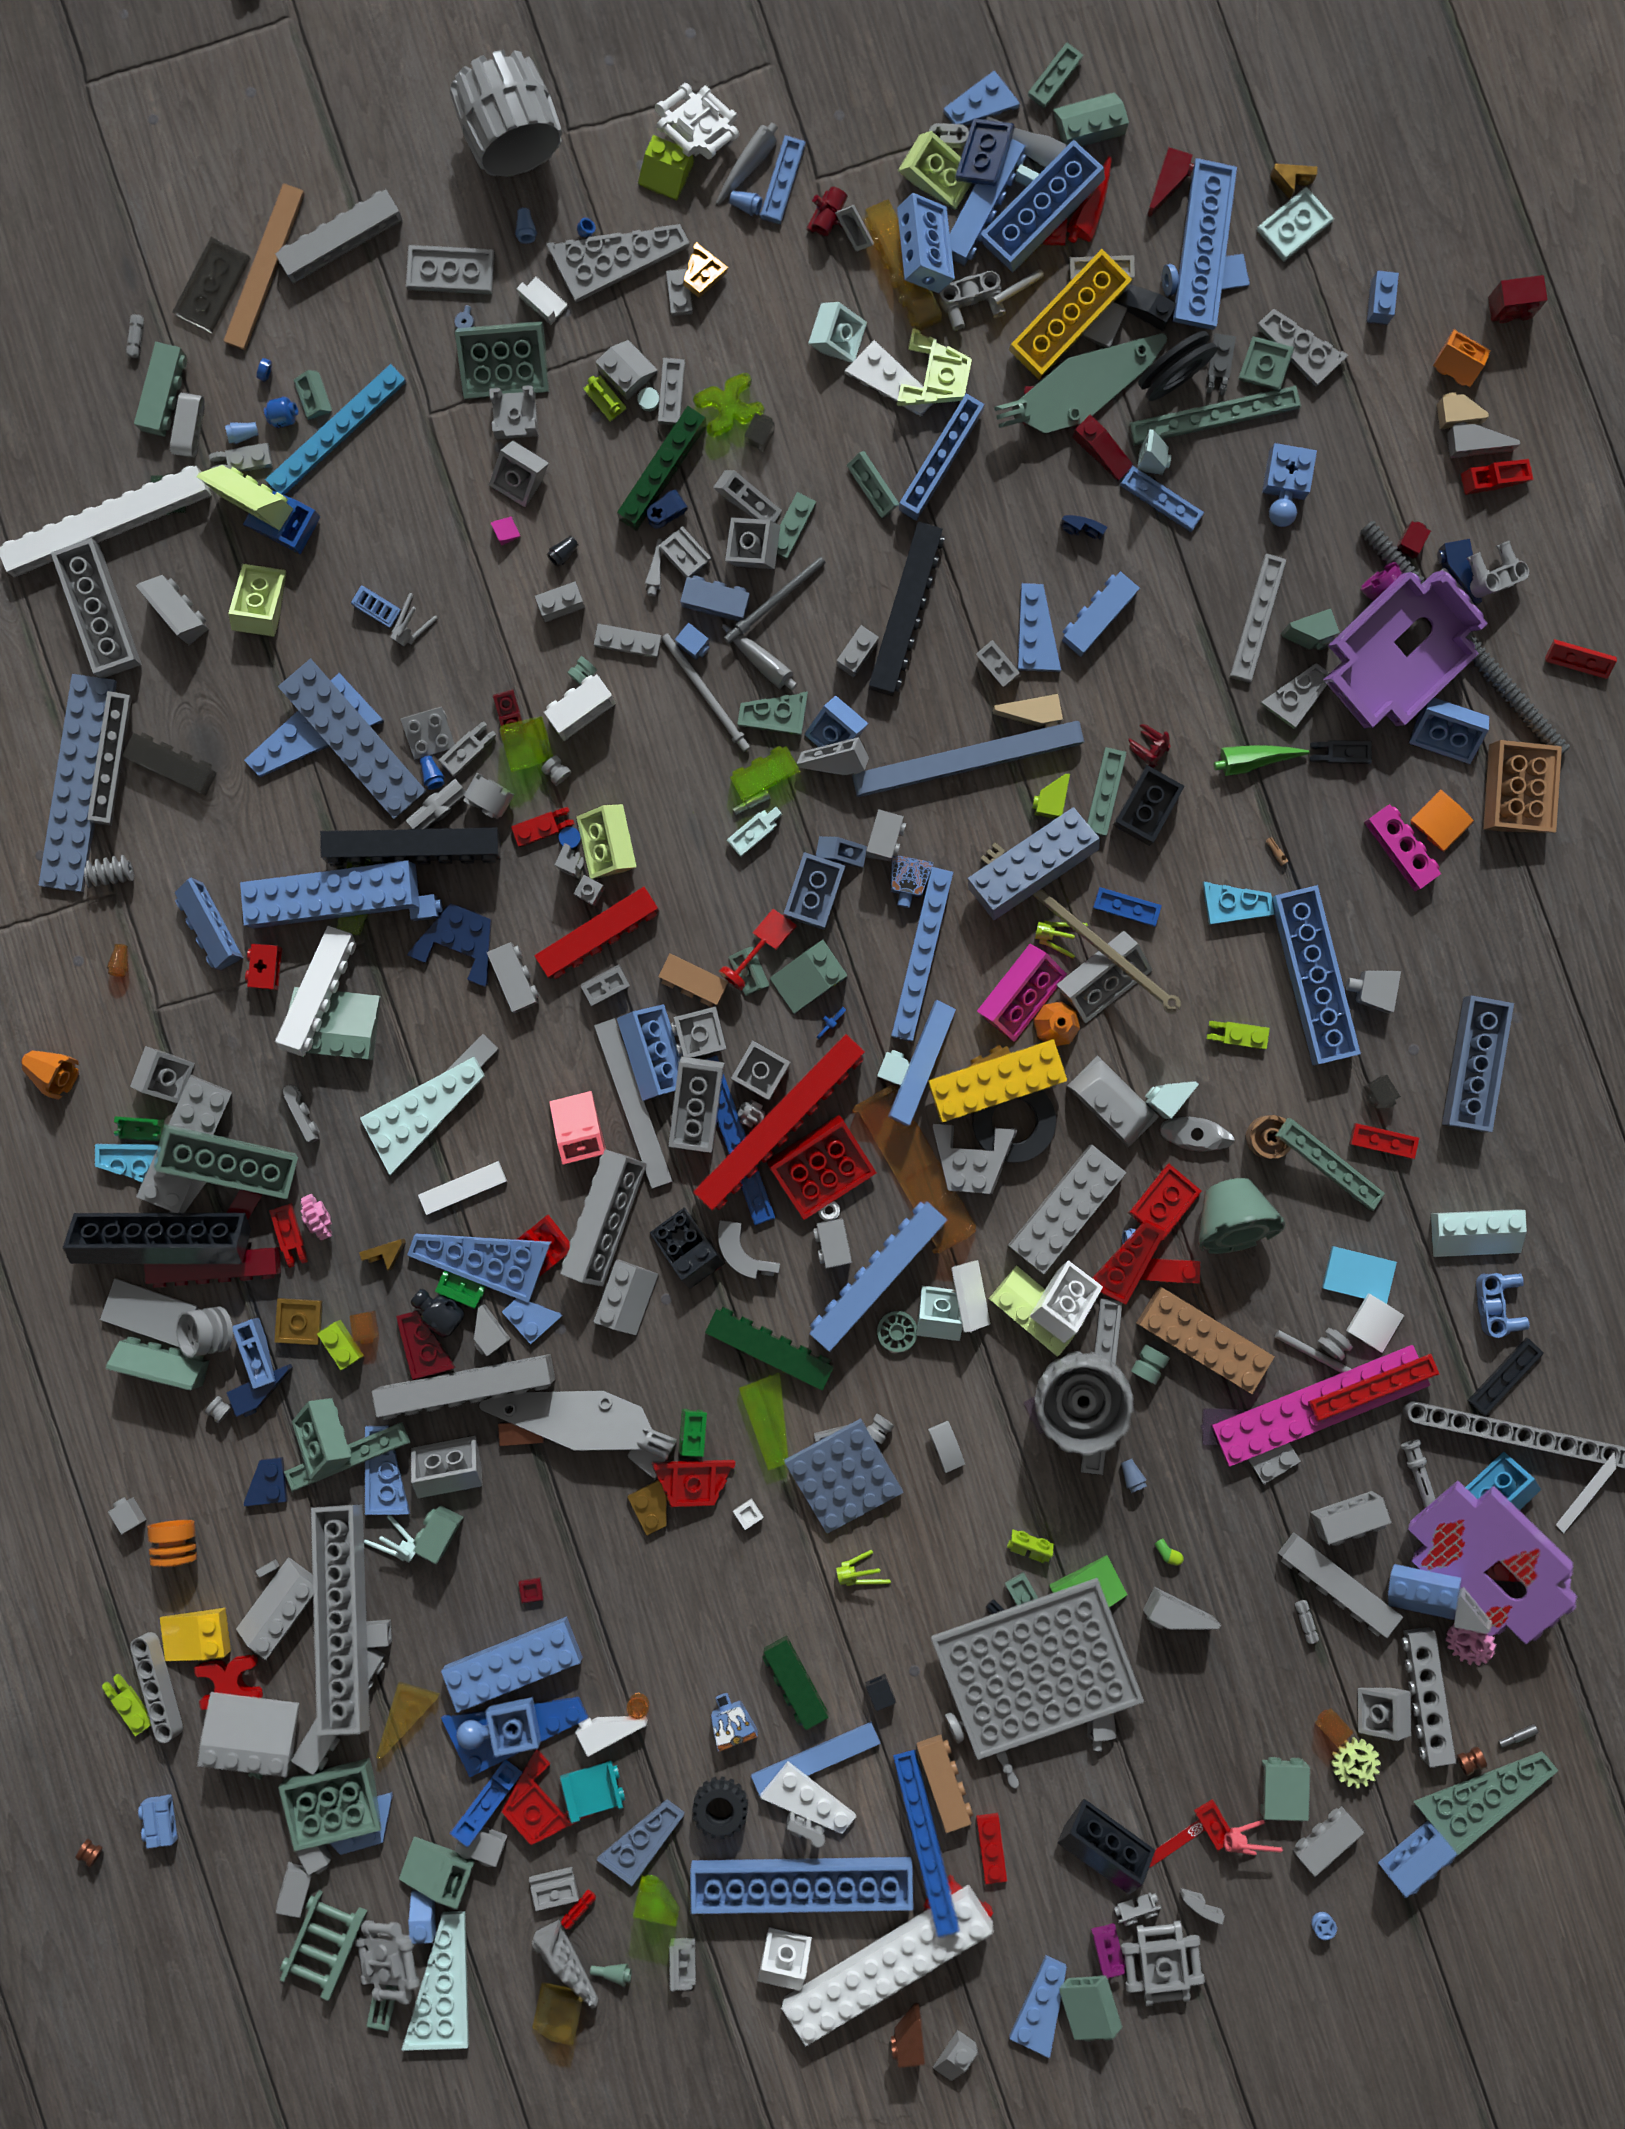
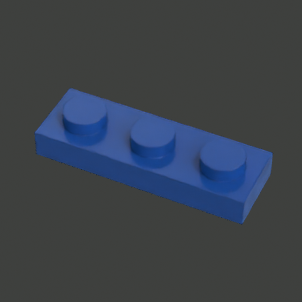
M1099 887L1093 909L1155 927L1162 905Z

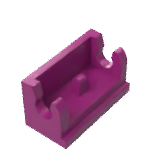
M1115 1923L1092 1928L1091 1931L1102 1975L1107 1976L1108 1979L1124 1974L1125 1964Z

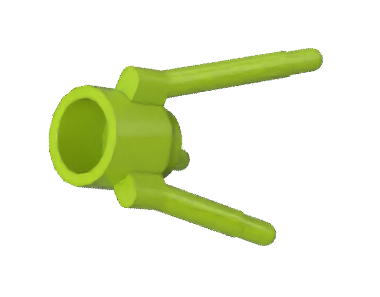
M1044 921V923H1038L1035 939L1040 940L1039 944L1047 945L1070 958H1075L1074 954L1048 941L1052 940L1053 935L1074 939L1075 936L1072 934L1054 931V927H1070L1065 922Z
M872 1550L849 1561L841 1562L842 1567L836 1568L840 1585L890 1584L891 1581L882 1579L856 1580L860 1576L880 1573V1569L856 1572L854 1566L850 1567V1565L873 1554Z

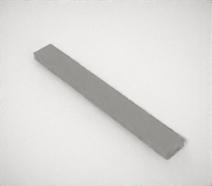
M614 1018L594 1025L641 1160L647 1163L645 1171L651 1188L672 1182L646 1104L642 1101L616 1020Z
M1100 1298L1094 1352L1116 1364L1122 1302ZM1106 1450L1096 1451L1093 1455H1082L1081 1472L1103 1475Z

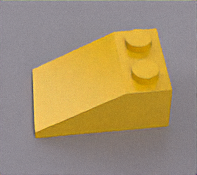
M226 1608L160 1617L165 1661L206 1660L225 1657L231 1652Z

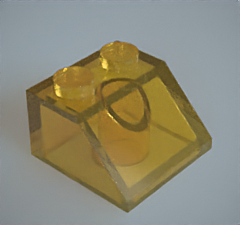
M542 1982L532 2028L551 2041L573 2046L583 1999L570 1988Z

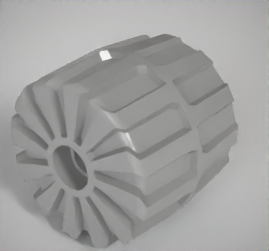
M505 50L493 52V59L487 61L484 55L474 59L471 62L473 69L466 66L463 67L455 76L456 80L451 83L450 95L463 135L479 167L484 169L489 175L507 177L535 169V167L552 157V154L559 148L562 142V129L550 94L533 60L529 56L524 59L522 52L516 50L509 57H506Z
M1073 1351L1067 1353V1356L1062 1359L1053 1360L1047 1366L1045 1373L1039 1379L1036 1389L1035 1409L1044 1432L1061 1449L1067 1452L1072 1450L1081 1452L1083 1455H1093L1094 1452L1099 1450H1109L1115 1446V1441L1122 1434H1126L1133 1411V1396L1127 1379L1113 1362L1092 1351L1090 1354ZM1081 1395L1088 1396L1090 1399L1086 1405H1080L1077 1400Z

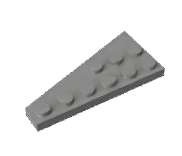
M680 224L656 227L654 230L641 232L636 230L627 234L615 233L587 237L586 240L579 241L567 240L565 243L554 244V242L546 243L576 303L690 246Z

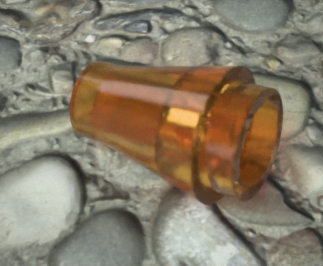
M114 945V950L106 967L109 975L125 977L126 972H129L127 945Z

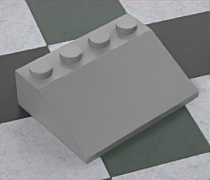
M211 1692L200 1742L198 1766L286 1777L292 1766L291 1760L294 1751L299 1703Z

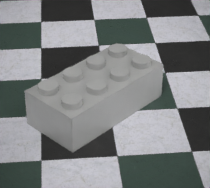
M681 1057L678 1066L668 1147L712 1153L725 1063Z

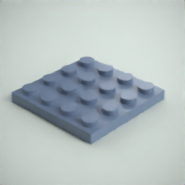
M862 1419L851 1423L785 1459L787 1468L827 1534L903 1493L902 1487Z

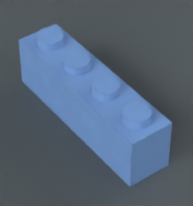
M1121 571L1117 576L1113 574L1105 582L1107 587L1103 592L1099 590L1091 598L1093 603L1089 608L1085 606L1077 614L1079 619L1073 625L1070 622L1063 630L1065 635L1062 641L1080 657L1090 648L1140 589Z

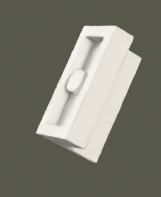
M537 277L528 286L522 282L517 288L519 297L550 325L568 307L560 297Z

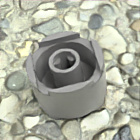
M476 773L464 794L465 798L463 801L473 807H482L484 814L491 818L499 819L505 813L515 794L510 793L508 789L490 779L486 780L483 778V775Z

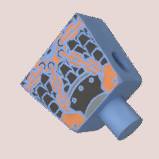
M892 856L891 892L899 894L898 906L910 908L912 896L921 897L933 862L903 856Z

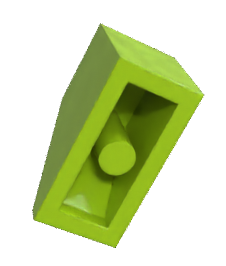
M1064 774L1043 788L1038 796L1034 795L1032 808L1035 809L1034 815L1056 819L1063 814L1070 774Z

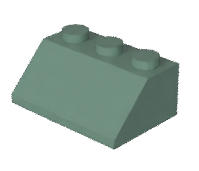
M1115 92L1053 109L1061 141L1067 146L1073 140L1080 146H1085L1125 135L1129 125L1124 103Z
M333 1399L308 1401L292 1420V1425L310 1480H315L343 1467L351 1458V1449L347 1445L344 1428L340 1424L338 1410L334 1405Z

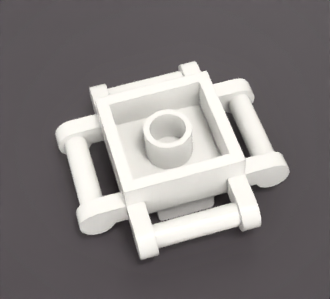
M684 83L677 92L665 101H660L655 105V111L661 117L656 128L660 132H665L683 149V153L688 157L692 154L697 156L701 153L705 158L711 159L721 147L739 137L738 129L735 126H730L736 120L738 114L723 105L711 94V90L707 86L702 87L699 93L695 95L689 84ZM684 98L687 101L674 112L669 110L681 99Z

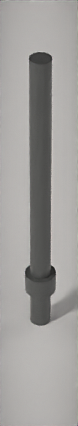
M819 557L745 620H740L735 625V628L723 637L724 640L730 644L739 635H744L748 632L752 624L825 564L824 559Z

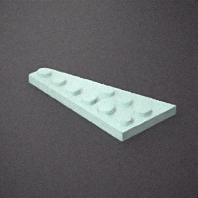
M475 1057L360 1117L389 1175H392L410 1154L438 1127L443 1119L455 1109L457 1104L485 1077Z
M466 1911L443 1912L402 2050L468 2048Z

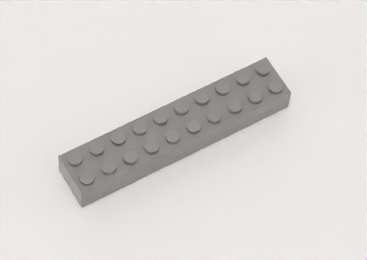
M363 1504L311 1508L317 1735L362 1733L370 1730Z

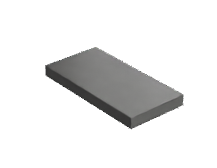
M409 245L406 288L407 290L492 294L495 252L490 249Z
M115 1278L100 1320L179 1347L176 1336L178 1317L182 1312L197 1310L198 1306Z

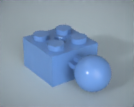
M1274 443L1270 449L1262 493L1279 495V500L1275 501L1269 509L1270 520L1276 526L1286 527L1292 524L1297 516V509L1291 501L1292 498L1305 500L1310 493L1317 450Z
M533 1697L489 1706L486 1712L488 1725L482 1726L477 1721L469 1720L462 1723L457 1730L459 1745L468 1750L478 1748L484 1739L491 1738L494 1757L538 1748L541 1743ZM511 1723L518 1726L517 1730H514L512 1726L510 1727Z

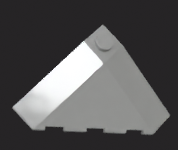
M560 1920L536 1931L532 1941L536 1953H540L549 1967L592 2009L597 2007L599 1998Z

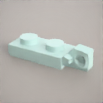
M777 807L768 814L765 810L761 813L759 812L729 837L727 842L742 857L774 830L773 828L777 826L774 821L782 813Z

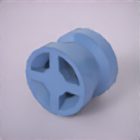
M1319 1912L1313 1916L1311 1925L1317 1936L1323 1940L1332 1939L1337 1932V1926L1332 1917L1325 1912Z

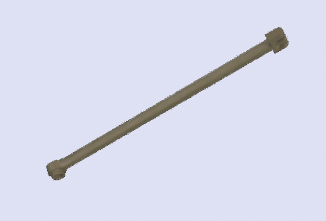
M994 843L992 847L997 853L995 854L990 849L986 852L992 859L989 860L984 855L980 859L988 865L1006 853V851ZM1040 889L1033 894L1043 905L1160 1001L1167 1013H1177L1176 1007L1180 1010L1181 1002L1177 996L1168 995L1044 890ZM1174 1000L1176 1007L1168 1006V1002Z

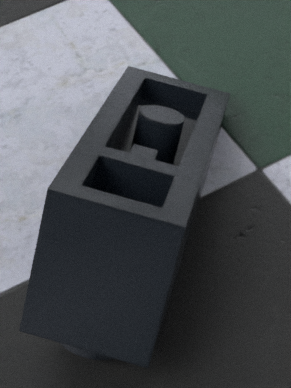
M1131 284L1114 301V303L1126 307L1127 312L1162 332L1173 315L1176 306L1175 302L1159 293Z

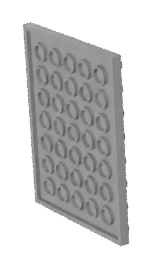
M1098 1578L931 1636L977 1760L1144 1702Z

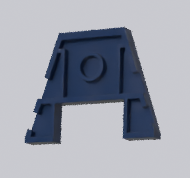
M450 903L407 955L427 963L434 944L438 943L475 958L467 980L487 987L489 969L487 952H489L492 920Z

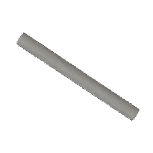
M1280 1330L1275 1334V1338L1340 1373L1351 1370V1368Z

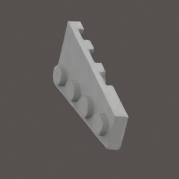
M1275 309L1268 313L1257 325L1270 341L1294 347L1291 362L1315 387L1348 357L1343 351L1339 352L1327 341H1321L1313 336L1314 333L1300 328L1296 322Z

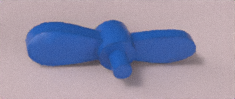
M844 1007L837 1012L833 1019H829L827 1016L823 1018L826 1021V1026L817 1035L816 1038L818 1040L821 1039L829 1028L832 1029L837 1024L836 1020L846 1010Z

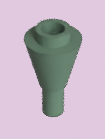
M628 1963L606 1967L592 1965L590 1975L602 1976L625 1987L626 1983H629L631 1980L632 1969L629 1968Z

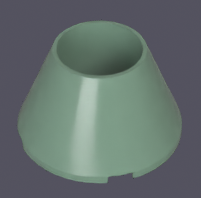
M1230 1179L1213 1185L1204 1193L1198 1244L1201 1251L1208 1249V1253L1211 1254L1240 1251L1256 1246V1241L1265 1237L1267 1240L1274 1238L1284 1230L1286 1225L1283 1217L1249 1179Z

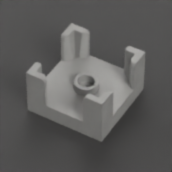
M523 386V392L502 394L500 388L489 389L494 421H492V431L496 439L538 436L536 395L533 386Z

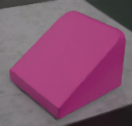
M512 517L491 522L501 546L521 537Z

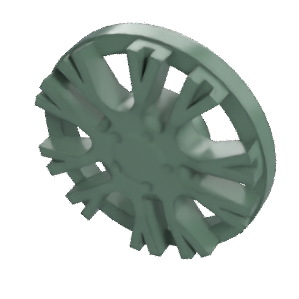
M890 1312L883 1316L878 1324V1339L883 1347L890 1351H905L917 1339L916 1322L905 1312ZM894 1315L895 1323H890L888 1317ZM899 1315H903L901 1323H897ZM906 1318L912 1322L908 1326L903 1325ZM883 1322H886V1323H888V1324L891 1325V1326H890L889 1328H887V1327L883 1326L882 1324H883ZM914 1328V1332H906V1329ZM881 1329L888 1330V1335L881 1337ZM905 1335L913 1336L910 1343L905 1340ZM890 1336L892 1339L885 1344L884 1340ZM901 1339H903V1341H904V1343H905V1345H906V1346L903 1347V1348H902L901 1343H900V1341H899V1340H901ZM896 1340L898 1342V1348L890 1347L892 1341Z

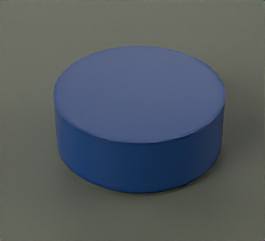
M262 358L257 370V379L264 382L267 381L272 369V362L270 360Z
M566 827L561 830L559 841L562 846L565 843L570 845L571 849H574L580 844L581 835L576 828Z

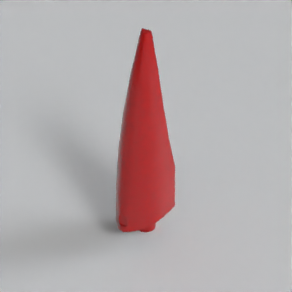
M1110 156L1103 165L1105 180L1080 204L1068 224L1066 231L1070 233L1068 240L1072 243H1075L1077 238L1091 241L1095 234L1107 194L1111 167Z

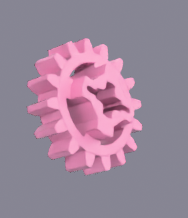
M312 1194L301 1198L303 1210H301L302 1219L310 1233L316 1232L320 1240L332 1236L330 1229L332 1224L331 1217L323 1202H317Z
M1454 1624L1447 1632L1446 1641L1449 1642L1447 1647L1454 1650L1453 1656H1460L1461 1662L1466 1659L1469 1665L1475 1661L1480 1666L1481 1662L1486 1664L1495 1652L1496 1644L1492 1643L1494 1637L1488 1636L1485 1633L1456 1628Z

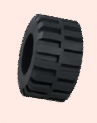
M721 1776L720 1780L713 1777L711 1782L705 1781L703 1786L698 1788L697 1794L694 1797L692 1808L693 1820L697 1822L696 1826L698 1829H703L702 1833L704 1835L709 1833L713 1839L716 1836H720V1840L725 1839V1835H728L729 1838L734 1836V1832L738 1833L741 1830V1826L746 1822L748 1799H746L745 1790H741L742 1786L739 1783L737 1785L734 1784V1779L730 1778L727 1781L723 1776ZM715 1798H724L732 1804L733 1812L727 1817H715L709 1812L707 1805Z

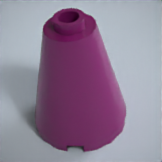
M1396 562L1385 566L1384 571L1376 572L1361 586L1360 590L1370 600L1374 601L1402 574Z

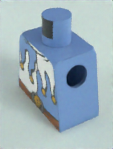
M728 1693L721 1694L715 1698L719 1709L712 1711L711 1718L718 1752L758 1737L757 1727L741 1701L731 1704Z

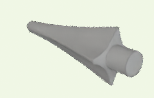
M662 539L657 540L653 561L645 581L646 588H648L647 595L656 596L657 589L661 590V550L659 545L662 543Z

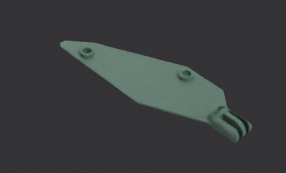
M1158 334L1066 359L1018 401L994 407L995 411L1012 407V411L996 415L997 420L1011 416L1015 418L1014 420L998 424L999 428L1024 422L1043 433H1048L1081 424L1089 415L1095 414L1152 364L1167 341L1166 335ZM1138 348H1141V354L1138 352Z

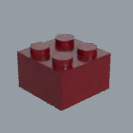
M1544 275L1501 280L1488 296L1492 322L1507 323L1517 318L1521 320L1532 319L1548 300Z

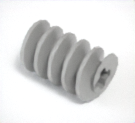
M121 855L120 862H118L116 856H113L112 863H109L108 859L104 858L102 865L98 859H95V866H92L90 860L86 861L84 878L87 887L91 888L92 885L98 887L101 883L103 885H109L110 882L116 884L118 880L121 883L126 882L127 879L133 881L134 871L131 862L124 855Z

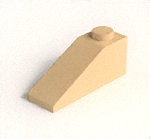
M1058 694L995 705L993 708V714L1037 727L1045 726V728L1057 726L1063 720Z

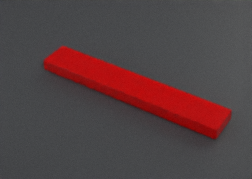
M1428 1354L1308 1402L1316 1421L1319 1422L1437 1376L1440 1373L1432 1355Z

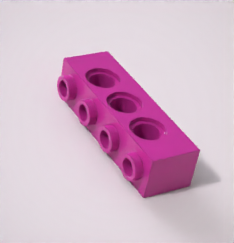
M1389 804L1364 823L1413 890L1417 891L1441 874L1439 871L1440 867L1434 859H1430L1426 854L1427 849L1423 843L1415 839L1412 828L1401 820V814L1398 809ZM1388 824L1395 827V834L1388 832ZM1401 841L1407 843V852L1401 850ZM1414 859H1418L1420 861V869H1416L1413 866Z

